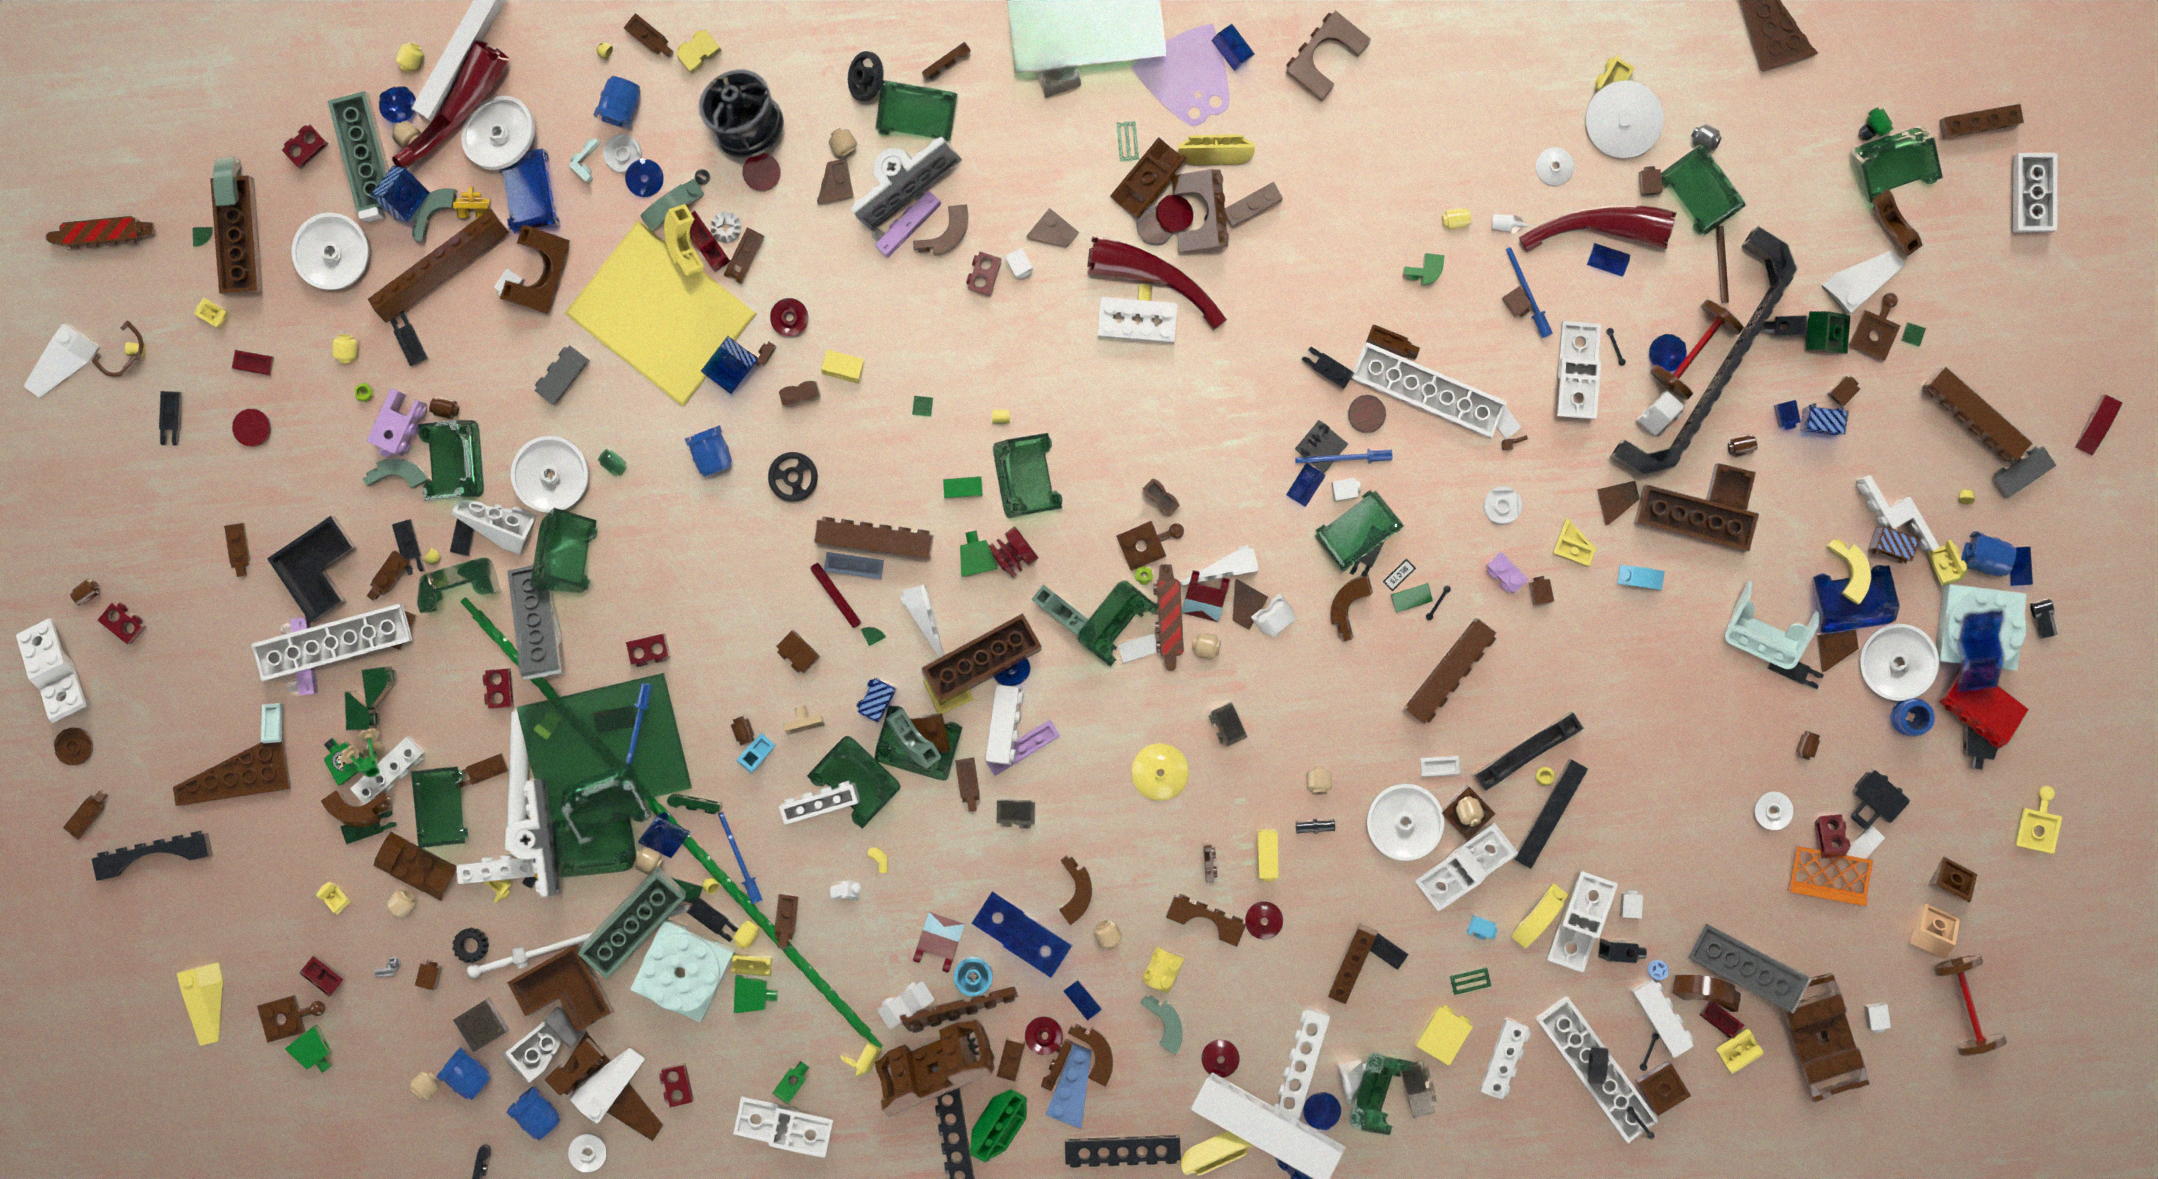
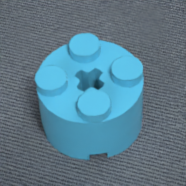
M978 956L964 958L959 962L954 972V983L958 990L964 995L971 997L986 992L993 979V971L989 962ZM972 972H975V974L979 976L975 979V981H972L971 977H968V975H971Z

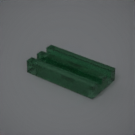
M1136 121L1117 122L1120 161L1139 160ZM1128 126H1132L1135 156H1131ZM1121 127H1125L1127 157L1123 156Z
M1487 967L1449 976L1454 995L1492 986ZM1480 973H1484V974H1485L1484 976H1479V977H1475V978H1471V979H1467V980L1455 982V979H1459V978H1463V977H1467V976H1471V975H1475V974H1480ZM1485 979L1487 982L1458 990L1456 987Z

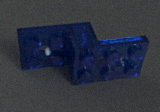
M1991 609L1986 612L1964 614L1957 641V649L1962 664L1957 683L1959 692L1998 686L2005 659L2000 640L2005 617L2003 609Z
M994 891L991 892L971 923L1002 943L1004 948L1052 978L1072 947L1070 943L1042 926L1040 921ZM996 912H1000L1003 915V921L1000 923H996L992 919L993 914ZM1049 946L1051 954L1043 956L1040 953L1041 947Z

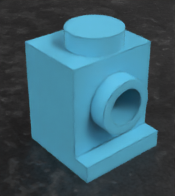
M1473 915L1466 933L1472 935L1475 932L1474 936L1483 940L1486 937L1494 939L1498 928H1495L1496 924L1494 922Z

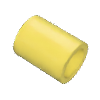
M1139 284L1138 300L1151 301L1152 285Z
M126 342V356L136 354L139 343ZM144 343V347H143V353L141 354L142 357L145 356V351H146L145 343Z
M992 410V422L1010 423V410Z

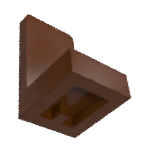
M732 341L737 353L740 355L735 343ZM769 341L767 344L763 343L758 351L759 357L747 350L746 352L748 356L751 357L750 354L754 356L755 362L752 357L750 358L752 363L758 367L760 363L765 366L777 346ZM739 346L742 354H744L743 347Z

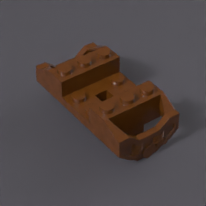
M1832 973L1811 977L1807 988L1827 983L1834 992L1820 997L1815 995L1809 997L1808 1000H1800L1794 1013L1782 1008L1813 1102L1824 1100L1850 1089L1870 1085L1860 1049L1855 1045L1845 1014L1847 1009L1842 994ZM1820 1032L1822 1039L1826 1038V1040L1818 1043L1816 1033ZM1860 1069V1077L1857 1079L1842 1081L1834 1086L1830 1085L1820 1090L1814 1085L1815 1083Z
M977 1019L971 1022L954 1023L940 1029V1040L911 1051L904 1044L888 1051L880 1060L875 1061L883 1093L881 1107L888 1116L992 1074L994 1070V1054L990 1048V1041L986 1031ZM973 1032L979 1046L980 1058L978 1061L968 1046L967 1035ZM889 1067H891L892 1078H891V1075H890V1073H889V1071H888V1068H889Z

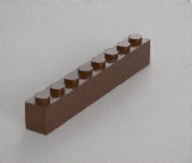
M489 209L368 298L369 303L382 320L387 323L509 233L508 229L492 209Z

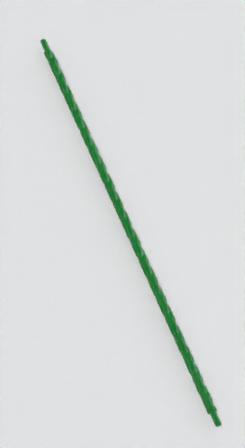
M466 597L463 598L460 602L473 615L472 618L499 645L503 652L519 666L518 652L512 643L493 625L481 610H478ZM543 677L530 679L778 946V938L774 937L775 926L751 903V900L738 889L736 884L717 866L714 860L698 846L696 841L676 822L674 817L657 802L655 797L636 779L631 771L628 778L623 776L625 765L616 758L615 754L595 735L593 730L576 715L574 710L555 692L553 687ZM787 941V948L782 949L785 955L824 994L826 999L862 1037H865L870 1043L881 1048L883 1045L870 1032L871 1029L860 1020L847 1003L839 997L807 960Z

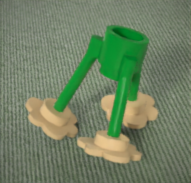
M371 728L367 731L363 730L357 735L359 740L368 742L366 748L363 749V754L369 757L363 760L362 765L357 761L360 749L356 748L355 745H351L348 749L342 751V755L339 758L340 761L346 764L353 762L357 766L359 773H364L366 777L372 778L380 773L377 758H382L384 756L383 751H385V746L381 745L379 741H374L378 738L380 732Z

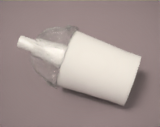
M1493 214L1492 229L1517 233L1523 227H1528V223H1523V219L1517 216V214Z

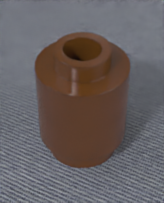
M433 397L430 402L429 412L435 416L452 420L454 416L457 417L459 406L457 401Z
M1747 434L1734 437L1728 443L1729 453L1733 454L1734 457L1750 454L1758 449L1757 440L1754 435L1750 436Z
M86 579L72 590L73 592L70 593V596L78 606L85 605L99 594L100 586L94 579Z
M744 716L734 719V724H731V728L740 746L754 741L753 736L755 734L749 718L744 719Z
M1805 731L1804 735H1801L1796 750L1799 753L1798 757L1810 760V757L1815 758L1820 743V735Z

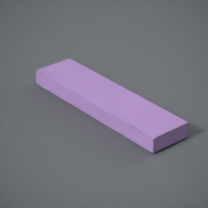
M1051 720L1019 738L1017 742H1014L1013 750H1016L1015 761H1012L1011 766L1060 736ZM986 761L994 776L1011 767L1010 765L994 764Z

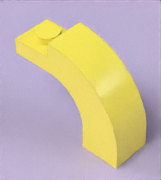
M683 204L668 210L664 221V233L674 264L679 263L685 275L688 276L702 271L704 265L694 250L690 238V227L694 218L687 206Z
M1833 539L1829 542L1827 548L1842 557L1848 563L1851 571L1850 581L1841 594L1858 605L1865 597L1870 586L1871 571L1868 560L1855 544H1852L1847 549V545L1839 539L1835 541Z
M1555 883L1551 884L1537 906L1518 924L1510 937L1526 949L1552 922L1563 907V902L1568 894Z

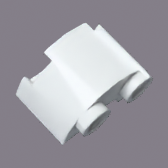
M1281 593L1270 601L1268 608L1260 609L1251 617L1263 633L1270 634L1272 637L1277 636L1282 629L1292 624L1295 620L1292 607Z

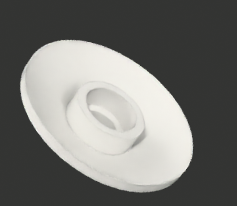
M1558 147L1548 148L1537 158L1536 172L1544 183L1551 186L1562 185L1571 178L1574 172V161L1566 150ZM1554 162H1557L1559 164L1558 169H1554L1552 167V164Z
M1768 792L1758 799L1755 805V817L1764 828L1780 830L1790 823L1793 817V805L1784 794ZM1771 807L1776 808L1774 814H1771L1769 811Z
M580 1135L569 1146V1161L575 1169L581 1172H594L606 1160V1146L595 1135ZM590 1149L592 1154L586 1155L585 1150Z

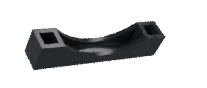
M1569 712L1475 772L1474 775L1482 788L1487 791L1526 763L1572 737L1584 728L1574 712Z
M1570 758L1568 759L1540 814L1516 850L1518 854L1513 857L1514 860L1532 869L1588 768Z
M201 830L190 833L191 837L184 838L182 834L171 837L172 841L165 842L164 839L153 841V845L146 846V843L134 845L135 849L132 850L123 847L115 849L116 853L109 854L108 851L97 853V857L91 858L96 881L120 876L135 860L151 853H172L188 860L212 856L213 852L209 834H202Z

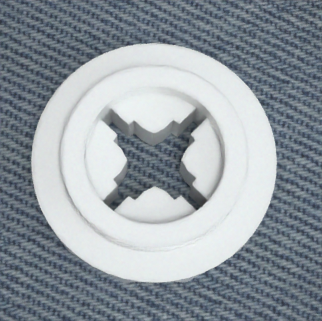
M730 212L716 214L711 220V233L720 242H731L741 232L740 220ZM724 219L728 225H734V227L728 228L727 235L723 229L718 228L724 224Z

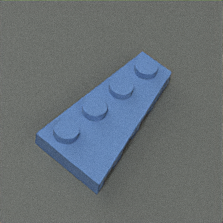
M1074 1043L1046 1115L1081 1129L1092 1050Z

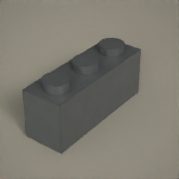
M571 345L563 347L558 354L560 358L556 363L553 361L549 365L547 375L544 378L541 377L535 384L537 388L534 391L552 405L558 403L590 361Z
M2044 446L2032 447L2027 451L2028 455L2023 458L2020 457L2018 461L2010 462L2012 466L2007 469L2003 467L1994 473L1996 476L1991 480L2004 498L2011 497L2057 466Z

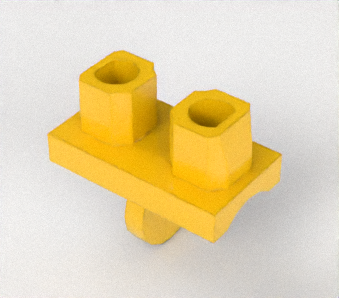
M469 187L468 192L461 193L462 198L455 199L453 208H456L458 218L469 217V208H475L476 217L478 218L488 211L491 199L481 198V192H475L474 187Z

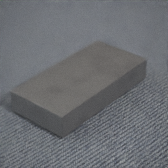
M558 1006L543 1020L569 1048L584 1035L582 1031L576 1030L572 1021Z

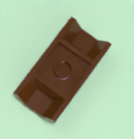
M1158 137L1110 197L1122 208L1138 218L1149 203L1152 204L1176 175L1175 172L1187 158L1184 155L1179 156L1178 152Z
M392 831L384 840L373 866L387 872L389 875L442 901L452 877L457 872V865Z

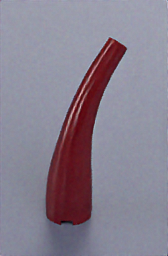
M475 41L439 113L415 140L392 157L396 167L407 169L443 142L475 110L494 88L506 68L509 56L497 47L496 49L488 47L487 42Z
M1633 205L1589 208L1545 222L1520 236L1519 240L1526 252L1542 245L1543 240L1557 234L1591 229L1667 249L1668 243L1664 242H1668L1675 222L1673 218H1675L1677 212L1657 207Z
M1092 236L1091 242L1095 243H1093V248H1089L1087 267L1091 268H1089L1087 274L1163 284L1179 292L1197 306L1204 314L1203 318L1213 330L1227 320L1205 291L1170 263L1133 245L1110 238Z

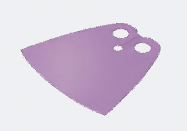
M1213 23L1192 28L1166 40L1142 56L1131 67L1151 93L1167 109L1188 125L1198 126L1205 122L1209 115H1218L1228 108L1229 89L1226 67ZM1198 91L1202 93L1200 98L1195 97V93ZM1214 95L1219 96L1222 100L1221 105L1217 108L1210 105V98ZM1190 108H1199L1201 111L1200 117L1192 119L1188 114Z

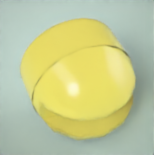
M605 42L600 43L596 48L597 54L603 59H607L613 50V46Z
M1964 488L1960 491L1959 502L1961 504L1974 503L1975 495L1971 489L1965 490Z
M430 548L423 561L431 565L436 564L440 555L436 550Z
M708 878L703 881L702 887L708 895H712L719 889V883L713 878Z

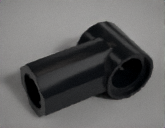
M2051 598L2031 602L2030 609L2033 618L2036 619L2040 638L2058 635L2053 617L2055 613L2054 605Z

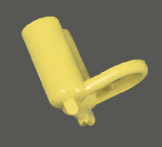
M867 1043L857 1062L845 1055H841L840 1059L857 1069L855 1074L860 1077L871 1071L882 1048L872 1043Z

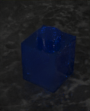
M1796 400L1774 405L1779 427L1784 426L1785 430L1796 428V424L1801 423Z

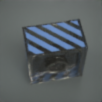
M490 998L485 999L453 1020L473 1053L509 1030Z

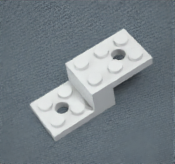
M1562 321L1557 379H1560L1557 416L1597 419L1601 361H1598L1601 324ZM1579 336L1585 339L1583 347H1578L1575 344V339ZM1575 393L1583 395L1584 400L1582 403L1577 404L1574 402L1573 396Z
M1871 475L1863 476L1856 480L1859 492L1862 495L1865 494L1868 499L1866 503L1872 512L1875 511L1878 516L1876 521L1880 527L1884 526L1895 529L1907 522L1908 530L1911 533L1914 532L1916 538L1920 539L1918 547L1921 550L1934 551L1939 548L1937 541L1911 497L1901 498L1888 505Z
M49 618L16 634L28 678L41 692L48 720L54 723L86 707L74 662L62 651L54 621ZM42 639L41 644L36 646V643ZM63 695H67V696L65 697V700L60 701V698H61Z
M1494 822L1453 850L1444 861L1417 878L1415 882L1439 912L1479 885L1489 873L1515 857L1518 852ZM1487 845L1494 846L1495 852H1490L1487 849ZM1438 882L1444 883L1446 889H1440L1438 887Z
M1580 871L1570 903L1564 907L1546 960L1584 973L1595 938H1600L1618 886L1617 883ZM1591 890L1598 892V898L1595 901L1588 899V893ZM1575 943L1576 951L1568 953L1566 951L1567 944Z
M741 1096L733 1135L769 1142L771 1147L825 1158L834 1119L797 1112L798 1108ZM754 1114L760 1115L761 1123L753 1124L751 1116ZM813 1130L816 1133V1138L813 1140L807 1139L805 1132Z

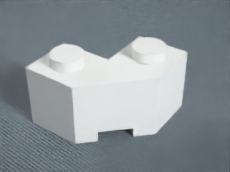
M1665 391L1652 406L1643 412L1636 422L1650 435L1656 436L1658 434L1660 436L1667 429L1666 425L1672 419L1676 421L1682 415L1683 411L1681 409L1684 405L1668 391Z
M923 981L917 984L914 982L904 987L906 991L893 999L889 997L882 1002L883 1006L877 1011L889 1029L901 1023L899 1015L906 1014L907 1017H910L916 1011L922 1010L935 1000Z

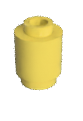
M1464 208L1446 210L1445 215H1442L1443 225L1447 226L1448 230L1467 227V224H1471L1470 210Z
M747 920L746 923L743 922L733 936L735 939L734 944L742 949L744 947L749 948L759 934L760 927L750 920Z

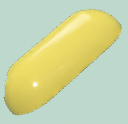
M1240 134L1192 135L1188 137V140L1179 143L1178 153L1179 156L1184 155L1187 158L1184 162L1191 165L1242 164L1253 157L1255 144L1253 141L1250 142L1244 139V135Z
M1230 1131L1224 1132L1189 1148L1181 1160L1183 1173L1187 1176L1190 1173H1196L1197 1176L1205 1174L1248 1154L1247 1150L1250 1147H1254V1145Z

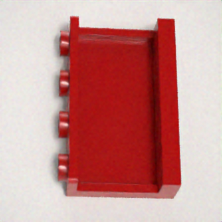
M1968 664L1963 665L1956 672V679L1945 696L1939 700V703L1946 710L1956 715L1960 721L1973 728L1977 734L1986 738L1991 745L2000 749L2009 743L2029 709L1975 667Z

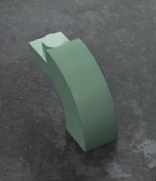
M235 157L216 158L213 168L216 206L236 204L238 201L236 176L241 167L240 159H235Z
M692 179L669 191L648 207L640 216L648 228L653 231L664 224L669 209L683 204L688 206L703 197L704 193L696 181Z
M443 188L432 191L426 195L424 200L421 198L419 207L418 203L416 204L415 212L410 217L411 221L417 222V226L414 225L412 231L415 241L425 243L429 221L437 211L455 209L453 208V202L457 198V190Z
M403 459L381 460L376 463L379 470L377 471L376 468L366 473L367 476L363 478L365 485L371 486L388 476L398 475L408 482L410 488H416L431 480L429 475L420 466Z
M1044 584L1032 598L1035 603L1081 639L1084 638L1094 625Z
M900 708L886 719L894 732L892 735L898 744L917 764L928 769L942 758L934 744L926 740L917 731L904 709Z
M1145 995L1141 1000V1004L1156 1013L1165 1025V1032L1160 1045L1176 1055L1182 1042V1025L1178 1013L1168 1001L1165 1000L1160 1006L1158 999L1152 995L1150 997Z

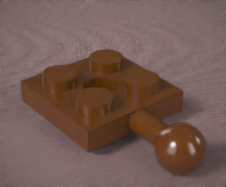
M1887 293L1883 296L1882 302L1884 306L1879 316L1864 310L1848 346L1882 361L1886 360L1901 326L1886 319L1890 309L1898 303V298L1894 293ZM1872 330L1879 332L1880 336L1877 341H1873L1870 338Z
M1152 521L1116 535L1130 570H1135L1165 557L1166 553L1161 541L1171 537L1181 538L1184 534V527L1179 523H1175L1170 526L1168 531L1157 534ZM1139 540L1146 542L1147 548L1145 551L1137 550L1136 543Z
M295 995L257 1006L267 1043L306 1032L302 1017L310 1014L321 1016L325 1012V1005L321 1001H314L310 1007L299 1010ZM278 1014H283L286 1017L284 1024H280L277 1021Z

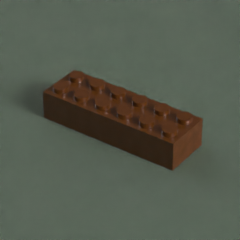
M249 175L236 176L239 198L236 204L216 206L213 178H210L219 294L222 295L262 292L254 178Z
M1946 366L1936 369L1922 385L1926 389L1924 392L1929 397H1935L1940 401L1939 405L1944 410H1950L1954 414L1953 418L1961 424L1965 423L1969 427L1968 431L1976 437L1978 435L1982 438V443L1989 449L1993 448L1997 452L1998 458L2002 461H2018L2033 444Z
M1644 485L1634 522L1742 551H1750L1759 514L1659 487Z
M822 516V520H817L814 543L931 558L934 535H930V531L918 529L917 533L911 532V528L905 527L892 530V526L879 524V528L873 527V523L860 522V525H854L853 520L841 519V523L835 522V518Z
M1022 613L922 667V674L937 701L942 705L1040 652L1042 646Z
M1474 618L1404 706V709L1421 723H1430L1436 715L1434 711L1437 707H1442L1447 702L1448 698L1446 696L1448 693L1454 692L1459 687L1460 683L1458 681L1460 678L1466 677L1470 673L1472 663L1478 662L1484 655L1482 652L1484 648L1490 647L1494 643L1496 632L1479 618Z

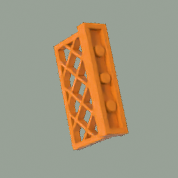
M1801 846L1796 847L1790 883H1788L1787 891L1867 906V892L1873 860L1845 855L1837 857L1835 860L1829 858L1831 863L1822 868L1816 860L1821 857L1820 850ZM1801 851L1808 852L1812 857L1804 865L1799 859ZM1843 858L1847 860L1850 866L1841 872L1836 862ZM1814 861L1820 870L1811 876L1805 867ZM1860 862L1868 863L1866 872L1861 875L1854 867ZM1834 865L1839 874L1829 879L1824 870ZM1852 868L1858 877L1849 883L1843 874ZM1804 869L1809 878L1803 882L1795 881L1797 872ZM1822 872L1828 881L1823 885H1817L1813 878ZM1841 876L1847 885L1837 889L1832 881ZM1859 879L1864 885L1862 893L1855 892L1851 887Z

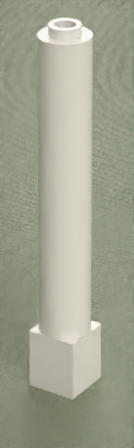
M515 708V712H511L508 818L505 850H508L506 845L508 830L516 821L527 819L526 804L528 796H524L523 785H526V781H528L531 712H527V708Z

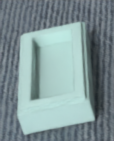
M281 703L262 705V743L282 742L283 705Z

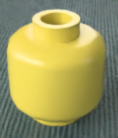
M411 42L402 44L395 59L400 65L399 68L406 72L417 70L424 57V53L421 51L422 48Z
M349 334L337 335L332 344L333 357L339 359V363H350L352 359L357 357V340Z

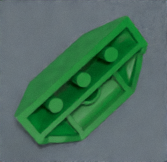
M1012 1089L992 1097L972 1129L971 1156L986 1163L990 1158L996 1157L1007 1150L1027 1118V1097Z

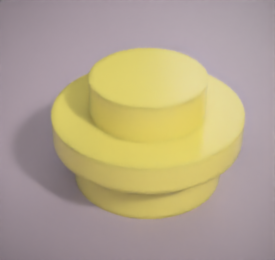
M1541 767L1537 770L1535 778L1540 785L1548 786L1553 783L1555 774L1551 768Z

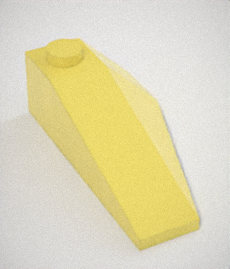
M217 962L177 973L181 993L199 1045L219 1041L222 987L224 985L220 963Z

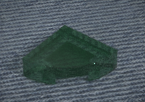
M193 227V247H199L207 243L212 236L213 227Z
M865 627L860 629L869 646L886 638V635L877 628Z

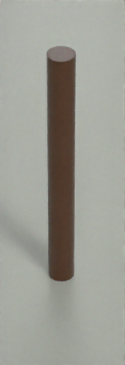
M1716 226L1721 303H1729L1724 226Z

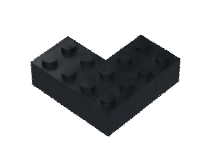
M329 516L268 557L267 560L308 621L316 622L346 602L325 569L356 549V546L336 516Z

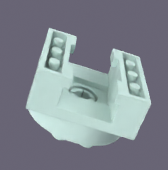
M1952 584L1944 585L1936 638L1939 661L2018 670L2020 648L2026 635L2024 614L2027 594ZM1984 622L1988 623L1989 627L1992 628L1986 633L1982 631V624Z
M665 918L644 957L642 966L630 990L653 1000L656 1004L667 1010L679 1012L701 1022L736 950L716 940L713 943L686 930V926ZM678 967L685 969L686 974L684 977L678 978L676 973Z

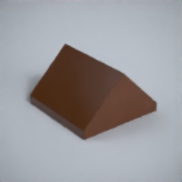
M1943 857L1929 883L1970 903L1978 874Z

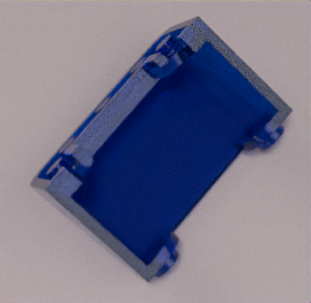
M545 148L527 151L513 165L499 169V173H503L510 218L507 219L509 230H513L514 234H520L522 225L539 230L561 227L559 217L556 214V206L554 205L549 175L550 168L546 163L550 161L549 154Z
M1876 565L1872 568L1869 589L1858 605L1841 594L1849 583L1850 578L1832 580L1831 576L1824 573L1813 577L1812 583L1816 609L1819 612V627L1822 633L1885 625L1897 619L1900 604L1890 565Z

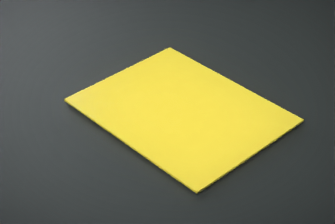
M640 221L634 224L565 312L568 317L683 407L706 379L707 375L704 373L710 374V371H704V369H714L707 365L716 366L728 351L725 341L731 347L728 337L731 341H736L756 315L754 311L703 271L686 276L679 263L674 264L666 242Z

